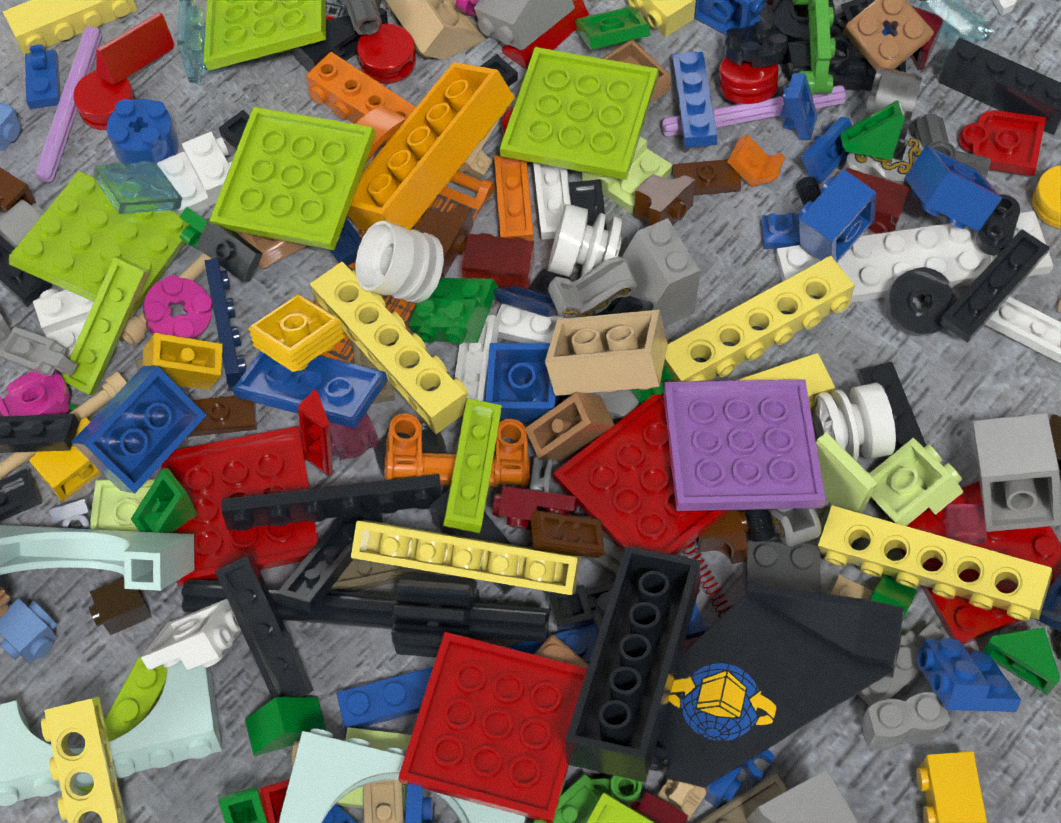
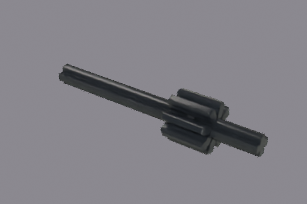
M405 573L402 579L398 581L395 590L396 596L328 591L312 613L280 605L277 592L281 587L266 585L281 620L392 629V643L395 644V651L399 655L436 658L444 632L475 640L476 637L533 642H545L549 633L548 622L550 613L548 608L480 603V592L477 589L478 584L473 578ZM189 579L188 583H184L182 588L183 602L181 607L184 612H195L227 598L219 581Z

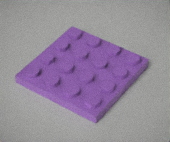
M805 379L664 382L663 394L676 511L824 507L826 499Z

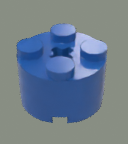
M123 99L115 105V110L107 122V134L118 160L124 164L125 168L135 173H153L157 171L155 163L177 154L179 147L178 138L164 103L150 99Z

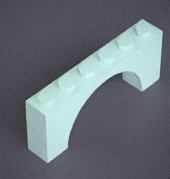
M0 525V575L44 568H94L123 574L125 589L161 591L194 571V534Z
M179 661L167 668L164 690L150 714L131 731L109 742L116 777H127L134 772L150 768H164L175 762L191 758L200 759L209 754L222 751L213 677L209 667L203 668L202 665L187 670L183 662ZM17 700L0 704V806H9L17 801L36 796H50L57 791H61L59 780L54 781L50 771L49 760L51 757H54L52 745L40 740L30 732L28 720ZM69 748L76 754H81L84 748ZM79 772L76 777L77 787H87L94 783L92 776L87 772Z
M311 729L310 733L302 731L278 823H322L332 807L353 790L379 781H399L398 777L406 751L393 747L387 748L386 751L371 748L370 742L357 738H350L348 742L334 739L332 733L321 729ZM430 791L451 808L460 823H524L525 817Z

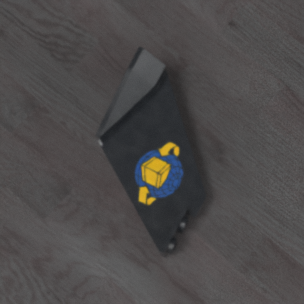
M747 583L746 595L681 655L650 770L662 772L665 766L668 767L666 779L706 788L885 676L893 678L901 645L902 634L900 631L904 607L860 598Z

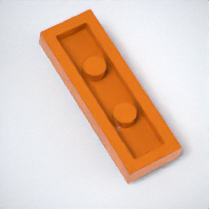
M496 155L494 156L501 244L534 242L527 161Z

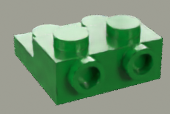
M440 278L431 296L416 304L408 326L425 343H433L434 341L451 342L453 344H463V342L478 343L495 297L494 290L498 288V285L493 279Z

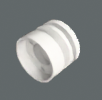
M565 204L553 242L547 271L569 277L577 263L582 265V277L608 259L618 257L621 245L622 219L612 217L607 230H604L606 214L599 213L593 226L587 225L588 209Z
M387 221L376 222L368 229L360 243L355 264L356 278L360 287L366 291L384 296L392 295L396 299H404L410 303H421L431 296L440 280L444 262L443 247L439 239L431 234L421 233L418 230H408L404 226Z
M872 383L851 388L849 399L842 390L834 391L832 396L828 392L815 396L814 425L817 439L825 433L829 434L856 461L859 456V450L866 459L893 454L896 442L895 423L888 397L880 384Z

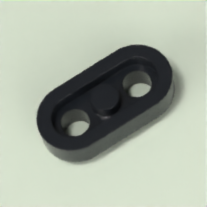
M999 194L1002 198L979 230L976 237L978 248L991 256H997L1012 240L1020 214V205L1017 200L1006 194Z

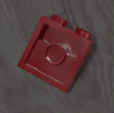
M503 486L502 494H495L492 514L497 518L507 520L506 525H509V527L531 530L530 516L535 511L543 510L550 513L577 515L579 505L576 496Z

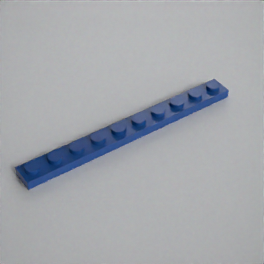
M697 603L694 606L685 640L700 637L706 631ZM595 623L553 634L589 664L598 637ZM527 641L506 648L534 654L544 642ZM433 667L337 692L345 731L347 732L348 727L360 729L419 713V707L425 695Z

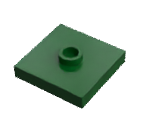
M632 6L574 20L577 33L590 49L651 36L650 25Z

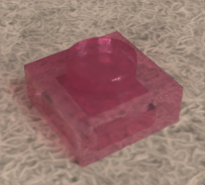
M948 504L944 508L947 538L963 543L985 542L987 534L983 504Z

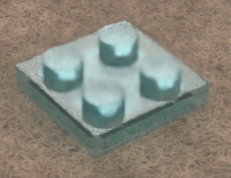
M179 0L177 45L189 83H202V70H207L203 62L206 26H202L201 6L195 5L194 0Z
M919 0L966 37L986 42L994 32L986 26L989 22L987 18L976 11L971 12L963 8L965 5L963 0Z
M156 162L111 163L109 165H97L94 168V179L119 214L180 209L181 195Z

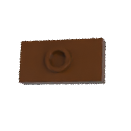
M728 159L673 164V179L683 175L695 179L694 196L741 191L740 174L727 162Z
M235 396L192 400L207 416L188 437L257 430L255 402L236 398Z
M535 511L530 516L534 550L600 558L605 554L601 520L543 511Z

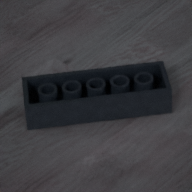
M626 546L565 739L568 765L646 782L700 588V560Z

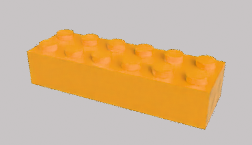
M453 62L362 173L348 211V216L358 229L368 231L372 225L379 221L401 225L408 230L412 229L414 224L430 207L437 195L450 182L453 175L468 159L480 141L486 137L488 131L515 99L498 70Z

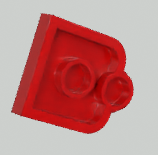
M998 110L987 111L980 116L978 123L968 124L961 130L958 144L967 153L990 158V170L1035 176L1046 117Z

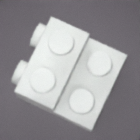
M212 132L182 143L184 152L155 163L156 169L180 215L186 207L196 212L215 204L232 161L227 162L225 158L229 155V152L222 137L215 139Z
M56 289L46 290L40 295V299L33 301L46 338L56 341L67 349L64 355L69 359L94 302L68 290L60 292ZM120 339L116 347L122 346V342Z
M222 600L168 622L141 657L147 669L150 670L160 665L168 668L182 661L186 669L189 670L199 665L207 668L220 661L223 657V651L232 646L235 640V633L241 630L228 600Z

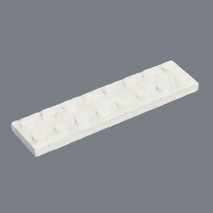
M1035 211L1020 213L1013 238L1023 229L1046 244ZM952 223L860 236L837 264L855 285L851 298L852 303L886 298L888 289L896 278L906 271L920 267L931 268L942 273L949 280L951 288L971 285L997 256L985 254L978 248L976 244L978 231L968 226L965 229H961ZM800 245L777 248L776 259L782 282L820 262L819 259ZM1049 251L1028 276L1051 273L1054 265ZM811 295V296H810L811 298H814V299H820L819 297L814 296V295Z

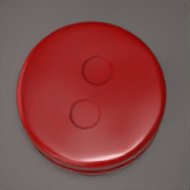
M380 24L379 31L372 35L362 34L359 38L357 53L361 71L378 83L393 84L407 78L414 70L416 65L414 40L411 34L403 27L395 24Z
M727 58L720 64V91L725 98L732 102L740 104L760 103L773 97L778 90V64L763 68H753L752 62L742 60V66L730 62Z
M96 71L85 75L77 83L73 93L74 103L81 119L86 125L97 130H107L108 119L119 101L123 99H136L127 78L117 84H111L96 76Z

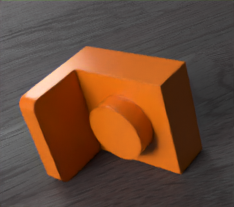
M747 135L739 138L727 162L753 187L773 182L781 172L780 168L785 160V156L782 153L768 156Z

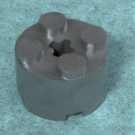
M878 67L872 92L867 102L864 119L898 100L905 116L899 139L905 140L923 77L886 67Z

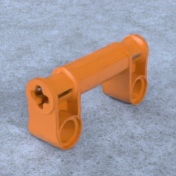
M406 413L395 416L390 422L386 439L384 480L439 474L440 485H451L456 454L422 453V428L419 420L413 415ZM505 419L498 426L488 487L497 488L499 484L519 485L521 489H527L530 479L527 432L525 426L520 421ZM397 433H406L411 438H400ZM502 438H510L515 443H507Z

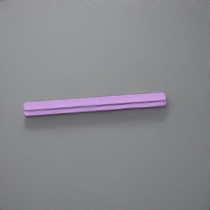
M87 26L83 31L35 170V176H37V180L40 182L50 183L54 179L77 111L73 98L74 89L77 83L90 73L96 49L102 37L100 29L97 27Z
M842 85L833 86L832 93L813 95L816 109L843 104L846 100V92ZM783 96L770 98L755 104H736L715 108L713 113L716 127L780 116L784 105ZM680 115L662 119L661 127L664 136L669 137L683 134Z

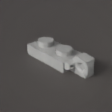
M14 326L0 350V357L5 361L44 376H52L55 370L71 376L78 365L64 355L67 349L56 341Z
M931 623L918 636L911 630L905 636L902 635L893 678L885 676L859 692L858 695L869 706L881 700L893 699L922 672L917 665V653L922 648L924 640L939 639L943 633Z

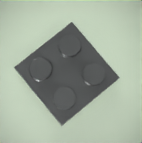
M747 540L749 549L746 558V585L751 583L821 593L820 549L818 544L800 543L789 547L782 542H753Z

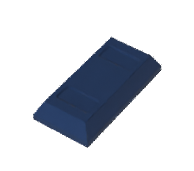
M516 285L494 290L498 302L545 317L558 315L551 296Z

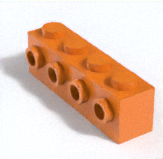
M330 52L306 74L310 97L316 103H323L331 108L340 119H347L353 124L380 105L387 107L406 119L416 108L333 52Z

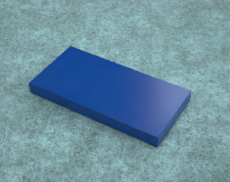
M260 351L233 387V392L236 398L298 414V405L313 390H317L328 421L356 429L388 380L384 371L320 355L310 361L305 369L292 372Z

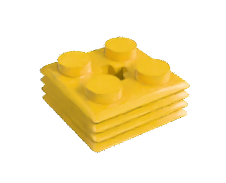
M299 294L248 328L251 332L249 335L252 336L251 341L254 342L252 345L292 372L305 369L310 361L322 353L331 351L334 345L345 337L342 334L344 330L341 329L342 325L339 318Z

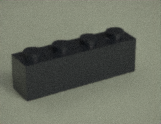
M959 37L945 59L938 83L999 111L1046 117L1044 131L1054 135L1061 124V83Z

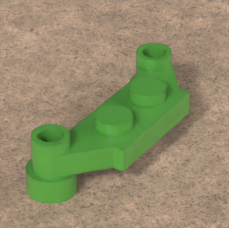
M793 0L794 5H808L811 71H799V73H806L812 97L814 94L832 93L833 76L828 74L830 60L835 55V39L830 38V27H832L834 21L833 7H829L828 0Z
M584 774L560 797L553 823H587L604 792L629 806L639 798L642 782L615 775L612 778L589 779ZM627 787L632 792L630 794H622L619 789ZM535 820L533 823H547V822Z

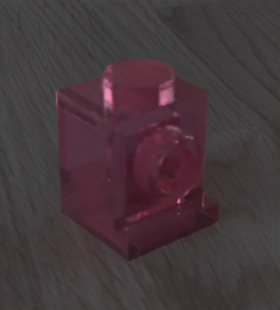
M367 412L356 429L329 422L332 457L337 455L340 461L346 458H357L370 448L376 453L379 439Z

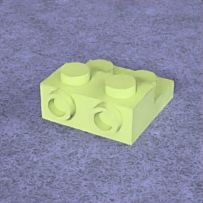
M640 136L627 180L582 172V181L601 179L603 195L634 214L635 190L652 174L667 178L672 173L673 165L647 149V140Z
M912 438L869 473L878 483L870 498L894 523L907 526L926 509L929 508L936 515L962 494L963 490L958 484L962 478L949 463L944 467L940 464L943 460L932 446L928 444L923 447Z

